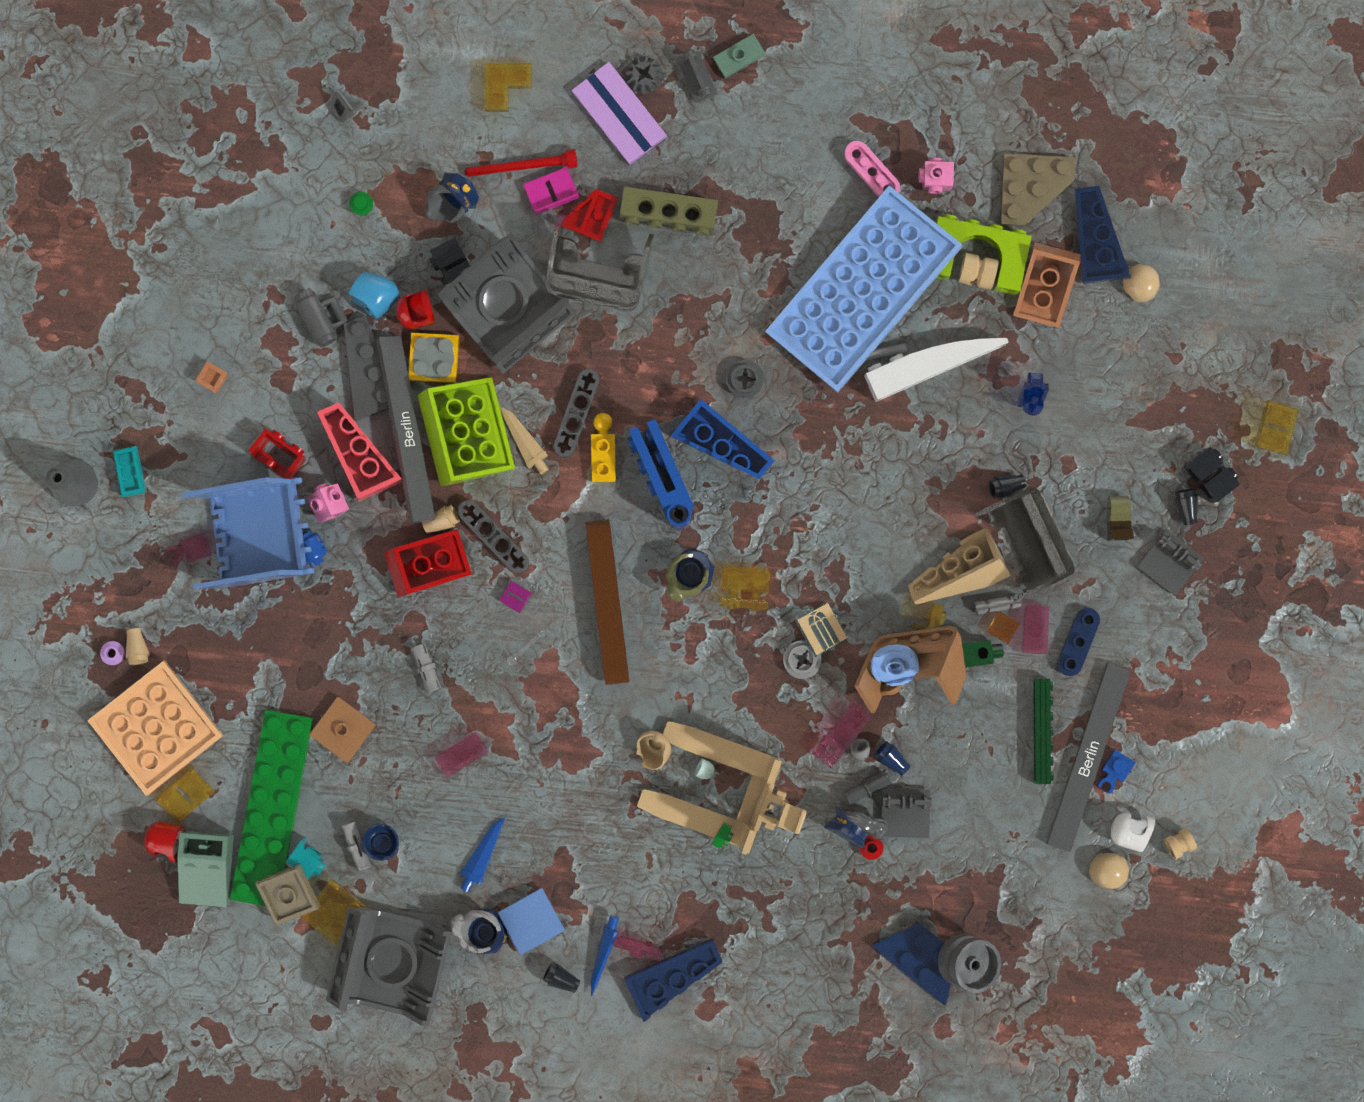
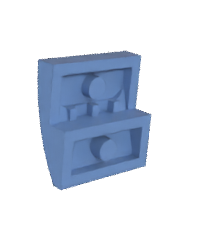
M542 888L497 912L519 955L565 931Z

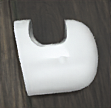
M1121 813L1115 817L1112 823L1111 838L1120 847L1143 852L1154 830L1155 819L1154 817L1145 816L1142 820L1131 819L1130 813Z

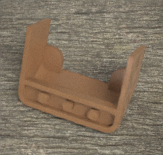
M953 626L880 636L872 644L854 685L870 713L876 712L882 696L898 693L902 685L889 686L886 685V682L881 680L879 682L874 678L871 672V659L873 654L880 648L899 644L909 647L918 656L919 671L914 675V679L935 677L950 704L954 705L966 679L961 636L956 627Z

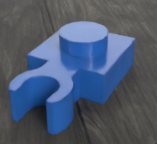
M1113 749L1101 768L1107 774L1098 781L1097 787L1101 788L1104 782H1108L1109 789L1106 793H1112L1115 788V781L1124 782L1136 762Z

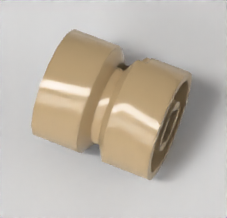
M966 252L960 268L958 283L970 286L973 283H977L979 288L991 290L997 273L998 260L988 257L980 260L979 255Z

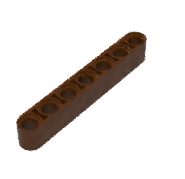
M610 520L585 522L605 684L628 683L630 681Z

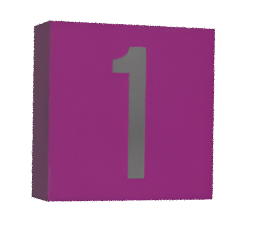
M511 580L499 601L521 613L532 592Z

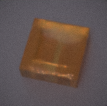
M998 611L987 632L1008 644L1020 623Z

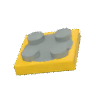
M411 333L409 381L456 384L459 335Z

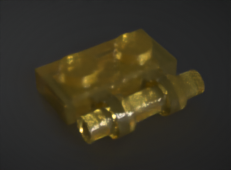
M723 566L721 590H731L730 597L721 596L720 606H726L733 610H736V608H748L754 612L768 610V601L759 600V593L769 594L771 570ZM738 591L752 592V598H737Z

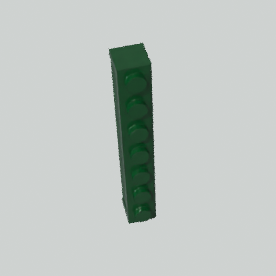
M1033 679L1034 784H1051V781L1054 780V774L1051 772V766L1054 764L1053 757H1051V751H1053L1054 747L1053 742H1051V736H1053V727H1051V721H1053V712H1051V706H1053V697H1051L1053 682L1050 679Z

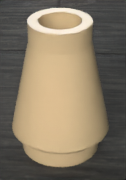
M452 505L448 507L443 506L434 513V521L422 522L426 533L431 534L455 527V524L459 523V517Z
M133 628L127 630L126 659L129 665L148 662L150 654L141 634V629Z

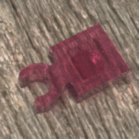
M205 533L180 540L182 547L169 546L166 548V552H177L176 559L170 560V564H179L184 557H186L187 563H191L212 556Z

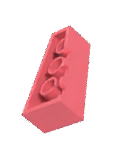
M339 402L317 412L358 502L402 483L401 477L389 465L388 461L380 454Z

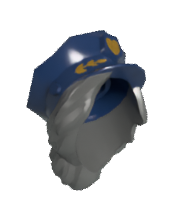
M444 172L443 178L439 182L440 185L430 188L426 197L428 203L424 211L425 217L431 221L443 220L448 223H454L460 220L464 213L469 211L468 209L476 208L479 196L470 180L459 173Z
M836 806V817L829 819L825 822L826 825L824 826L825 829L855 846L865 849L866 837L869 835L875 839H880L887 831L888 822L882 817L874 819L862 812H855L854 809L842 811Z

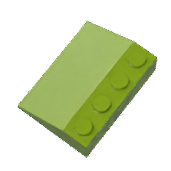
M492 377L428 388L417 395L440 487L515 469Z

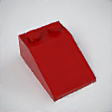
M458 529L384 552L398 598L472 575Z

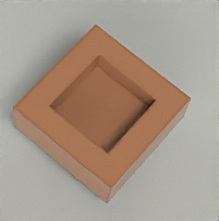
M206 361L195 382L218 394L229 373Z

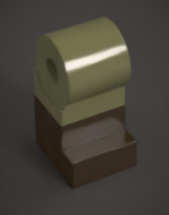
M1109 496L1107 502L1108 541L1134 539L1129 496Z

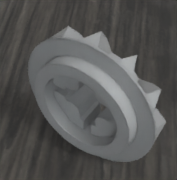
M796 641L785 650L783 656L784 667L793 677L799 679L809 678L819 670L821 654L816 655L810 642ZM807 650L806 659L811 663V666L802 664L796 669L798 660L793 654L801 656Z

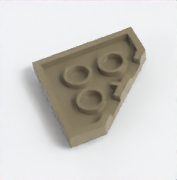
M1004 154L1000 226L1024 227L1062 191L1071 185L1074 181L1075 157Z

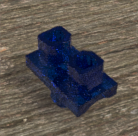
M1028 373L1027 382L1024 383L1018 398V407H1023L1024 412L1031 416L1041 413L1049 391V384L1043 383L1042 373Z

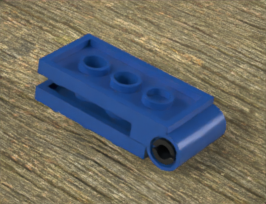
M654 419L647 422L648 429L644 430L650 446L655 444L657 451L654 454L660 468L665 467L675 490L666 492L638 427L629 430L630 437L627 438L632 453H638L640 459L636 461L642 475H648L650 481L646 482L652 497L657 496L668 523L675 529H683L690 523L694 505L657 421ZM677 512L682 513V519H677L675 514Z

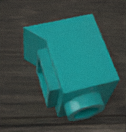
M306 838L300 841L286 860L291 866L301 864L308 879L314 875L318 877L326 867V864L323 863L325 860L322 858L324 855L312 846H307Z

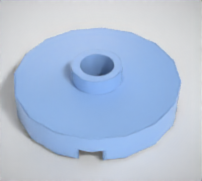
M899 644L887 645L876 651L871 659L872 675L877 681L886 682V685L889 686L906 684L913 680L914 675L919 671L918 656L907 646Z

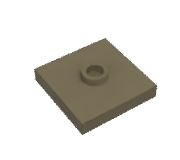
M301 864L257 880L255 883L275 926L320 908V904Z

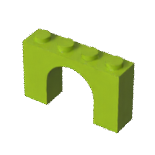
M943 214L942 217L938 216L935 223L961 244L968 240L978 239L989 243L995 249L999 259V267L994 291L1017 295L1020 292L1032 236L1026 235V231L1013 229L1012 232L1003 230L1002 226L990 224L988 227L980 225V222L977 220L966 219V222L956 220V216ZM954 257L936 277L937 279H949Z

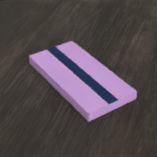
M610 62L572 90L574 96L629 166L667 137Z

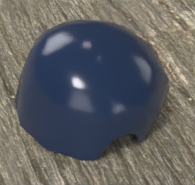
M377 823L366 830L362 838V847L370 858L379 861L388 860L397 852L399 837L391 826Z

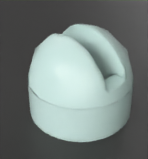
M702 758L695 770V776L700 779H709L714 774V766L711 762Z

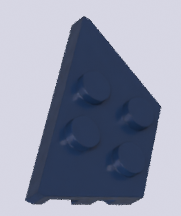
M918 922L903 931H898L892 934V936L872 944L873 948L944 1006L947 1004L951 984L943 979L938 967L939 951L944 942Z

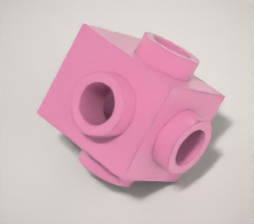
M931 158L929 161H925L923 168H919L918 183H922V190H928L930 194H941L942 191H951L954 181V162H943L941 158Z
M327 483L315 487V492L307 497L318 523L337 518L349 510L338 483L328 486Z

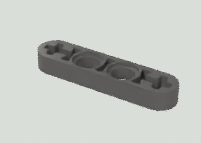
M585 369L580 372L556 436L554 451L561 458H568L575 452L598 389L599 376L592 369ZM589 374H592V378L595 380V383H590L587 389L592 391L591 395L578 391L579 387L584 389L585 381L582 378L588 377ZM578 396H584L588 401L587 406L583 409H578L574 406V400ZM570 418H576L580 423L576 431H569L566 428V422ZM563 431L568 435L576 436L575 440L569 439L568 445L571 449L570 451L566 450L565 453H561V448L558 447L559 443L563 444L566 436H561Z
M470 500L462 502L458 508V514L471 530L511 571L518 574L527 571L530 564L527 555L478 504ZM465 506H474L473 512L478 518L481 513L484 517L479 519L475 526L471 525L475 521L471 516L464 517ZM481 523H491L492 532L489 535H482L479 532ZM499 539H506L508 541L509 547L507 551L501 553L496 550L495 545ZM513 548L517 550L513 554L518 559L521 557L525 559L522 562L524 565L522 569L519 567L514 568L515 562L510 557L507 561L504 559L505 556L511 553Z

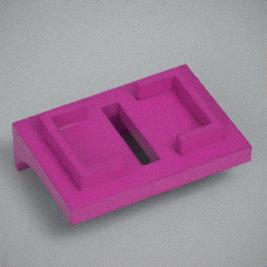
M567 167L523 184L535 215L579 199V194ZM550 181L558 201L553 202L546 182Z

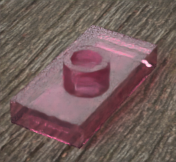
M1024 605L1022 653L1047 654L1049 606Z
M474 732L436 756L435 759L448 778L489 751L478 734Z
M617 935L614 943L615 947L630 951V956L643 959V956L660 961L663 953L660 947L622 935Z

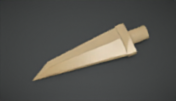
M500 407V411L528 469L535 466L541 475L549 470L543 461L548 457L546 451L540 447L513 412Z

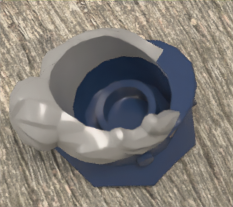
M493 909L471 910L465 916L458 914L450 921L451 934L457 937L458 944L477 955L497 953L508 938L506 929Z

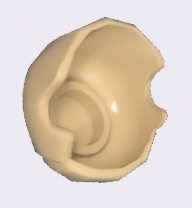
M1137 264L1129 268L1131 278L1123 279L1125 292L1135 302H1148L1155 298L1160 287L1157 272L1151 266Z
M652 730L644 732L637 740L636 754L642 757L643 767L657 770L670 758L671 745L668 739L660 732Z
M1103 853L1096 855L1092 860L1089 874L1092 881L1099 887L1116 889L1128 880L1129 866L1123 856L1117 853Z

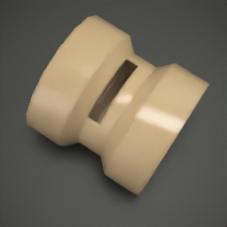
M1186 827L1179 830L1175 836L1169 835L1164 838L1165 845L1175 860L1182 857L1183 852H1192L1197 849L1196 842Z

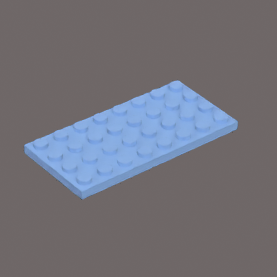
M889 185L765 332L838 393L963 245Z

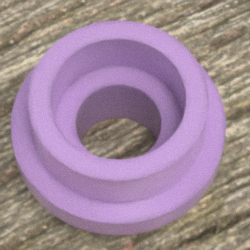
M110 641L102 646L100 656L106 664L117 665L124 659L125 650L120 643ZM110 649H114L116 652L113 658L108 654Z

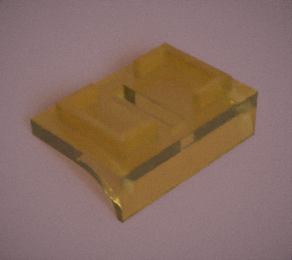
M1272 400L1265 401L1254 447L1288 455L1299 409L1282 405ZM1266 423H1268L1271 425L1286 428L1287 430L1286 432H1282L1279 430L1265 427Z
M191 765L161 791L155 800L179 823L213 794L215 790ZM179 786L193 800V802L190 803L176 789V787Z

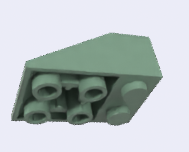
M196 831L180 833L178 846L179 903L228 907L234 834Z

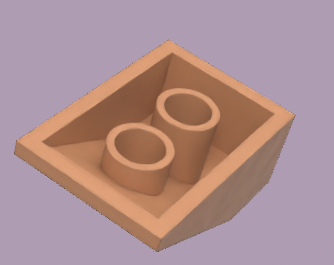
M1034 242L1013 316L1059 328L1080 264V254Z

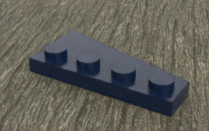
M1093 186L1075 189L1082 283L1130 279L1131 275L1101 188Z
M713 938L631 973L625 976L624 979L642 1020L645 1022L658 1009L661 1010L675 996L682 994L687 990V987L696 980L699 981L723 961Z

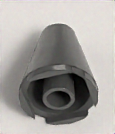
M69 459L51 468L46 476L47 484L53 496L60 503L67 506L75 507L87 503L97 492L98 478L94 469L82 460Z

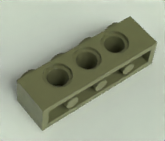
M624 187L620 219L630 225H638L641 222L648 223V227L660 229L662 226H669L671 230L677 232H685V229L695 230V233L699 235H709V232L714 233L718 200ZM643 204H649L652 210L647 214H643L639 211V207ZM667 207H671L675 210V214L672 217H665L662 211ZM689 211H696L699 217L694 221H690L685 215Z

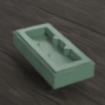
M752 34L713 57V60L724 79L763 58L765 52L755 35Z

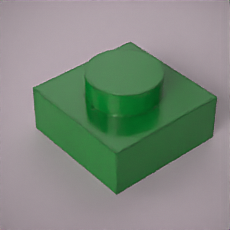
M723 822L712 845L721 849L722 845L728 846L734 835L730 832L732 826Z

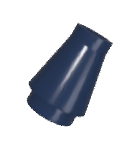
M886 741L875 752L878 762L901 776L911 766L894 743L890 744Z

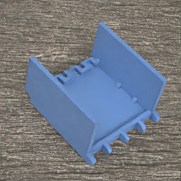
M265 477L181 493L182 498L210 499L212 516L218 515L219 519L212 520L215 539L222 540L221 543H216L218 563H225V566L219 567L220 580L193 584V589H220L314 574V568H307L305 553L312 552L311 547H304L302 529L308 528V523H301L299 505H304L305 499L298 500L296 484L303 483L302 478L283 479Z

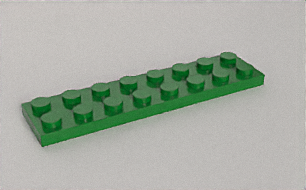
M265 710L230 900L266 906L255 885L256 881L286 869V860L289 855L310 742L309 734L312 731L314 718Z

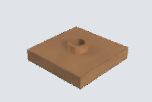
M338 696L309 736L348 764L377 724Z

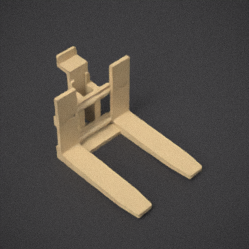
M667 722L663 735L668 739L669 743L683 750L747 772L752 775L736 819L673 796L647 789L642 790L637 804L638 808L664 820L714 838L722 823L725 822L732 826L730 832L734 834L729 843L740 847L741 853L745 855L749 854L761 822H763L764 828L773 831L777 825L795 834L800 833L807 814L806 810L791 805L785 799L787 795L785 791L776 788L773 792L774 783L782 763L779 758L691 726ZM771 802L781 805L777 817L767 813L768 809H774V805L770 804Z

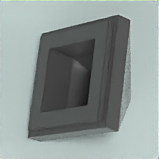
M340 90L335 93L328 104L341 123L346 121L354 109L352 102Z

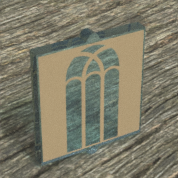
M828 602L815 610L810 609L806 615L795 620L815 657L827 650H834V646L848 639Z

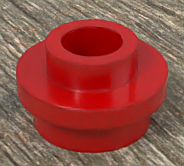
M867 836L865 839V849H859L864 858L875 860L882 855L884 846L880 839ZM871 843L876 845L874 852L867 850L868 845Z

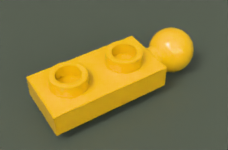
M599 413L593 421L598 434H591L592 482H616L615 434H608V430L612 426V418L606 413Z

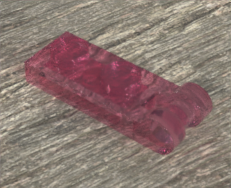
M853 701L817 745L812 754L817 758L821 757L826 761L825 764L832 768L871 719L872 715ZM829 743L836 748L833 754L826 750Z

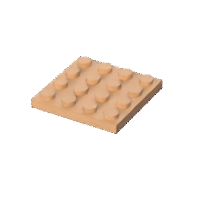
M162 661L87 720L146 796L154 792L224 736L166 661Z

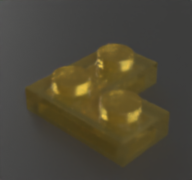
M484 63L485 112H509V89H532V63Z

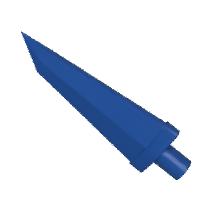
M505 817L491 825L464 869L461 870L460 875L466 877L461 886L462 890L469 892L474 882L481 885Z
M610 915L608 924H604L591 977V997L597 987L618 934L616 928L619 917Z

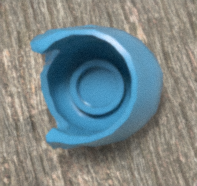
M363 272L354 282L348 293L350 296H353L352 302L364 308L365 312L369 316H373L374 319L380 318L400 297L399 290L393 281L370 272Z

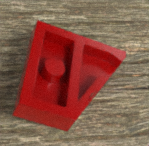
M595 189L585 201L579 203L564 219L562 218L558 226L601 243L618 202V197Z

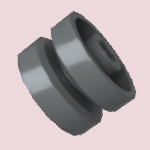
M961 933L952 936L943 944L939 951L938 967L943 979L951 985L968 992L980 993L987 991L995 984L1000 975L1001 959L996 947L990 942Z

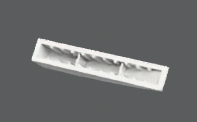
M985 338L957 341L930 347L907 356H903L901 353L890 358L891 363L884 366L878 363L869 367V372L864 377L875 402L997 350L1008 343V339Z

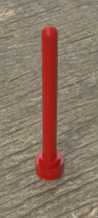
M567 149L566 152L558 156L467 167L464 173L466 176L472 177L556 165L568 166V169L578 168L576 149Z

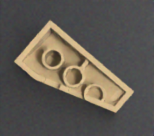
M987 527L964 538L960 542L961 546L952 554L946 553L942 557L944 560L935 568H928L908 585L916 605L989 587L1011 576Z

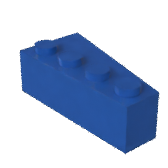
M702 399L699 400L671 434V437L758 479H761L776 461Z

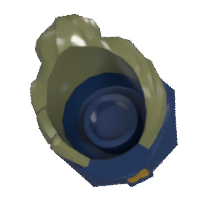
M687 549L672 558L665 575L669 583L665 590L671 600L682 601L685 597L696 596L711 586L714 566L708 559V555L702 551Z

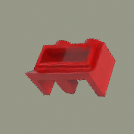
M265 428L248 452L253 458L281 478L292 479L306 461L302 455L304 451L294 443L289 446L283 441L285 437L276 430L270 432ZM269 441L295 459L289 468L263 451Z

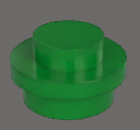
M357 192L350 198L349 206L353 213L364 216L373 209V200L369 194Z

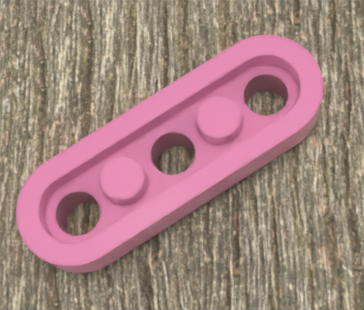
M853 141L847 145L844 153L845 160L878 197L884 192L883 188L889 185L898 193L900 192L898 180L863 142ZM857 151L860 153V157L854 158L852 153ZM874 169L876 171V175H869L868 170Z

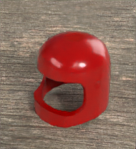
M427 290L408 294L398 299L396 315L404 328L416 329L435 323Z
M162 821L151 824L144 837L146 851L154 856L163 853L169 858V861L178 863V850L174 855V842L177 841L179 844V835L181 832L186 831L185 827Z

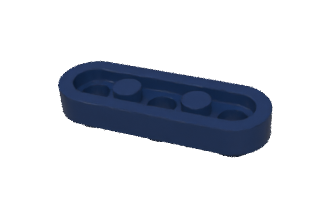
M1084 608L1076 613L1059 655L1057 668L1065 676H1075L1081 671L1100 624V616L1092 608ZM1087 615L1092 618V622L1089 625L1084 621ZM1079 637L1083 640V645L1080 647L1075 643ZM1068 660L1074 661L1072 669L1067 667Z

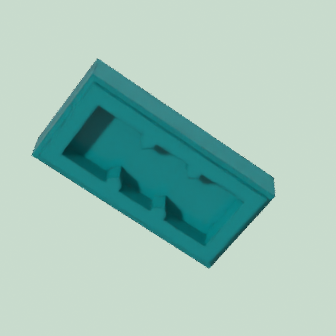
M132 446L112 451L121 497L126 498L147 493L138 447Z

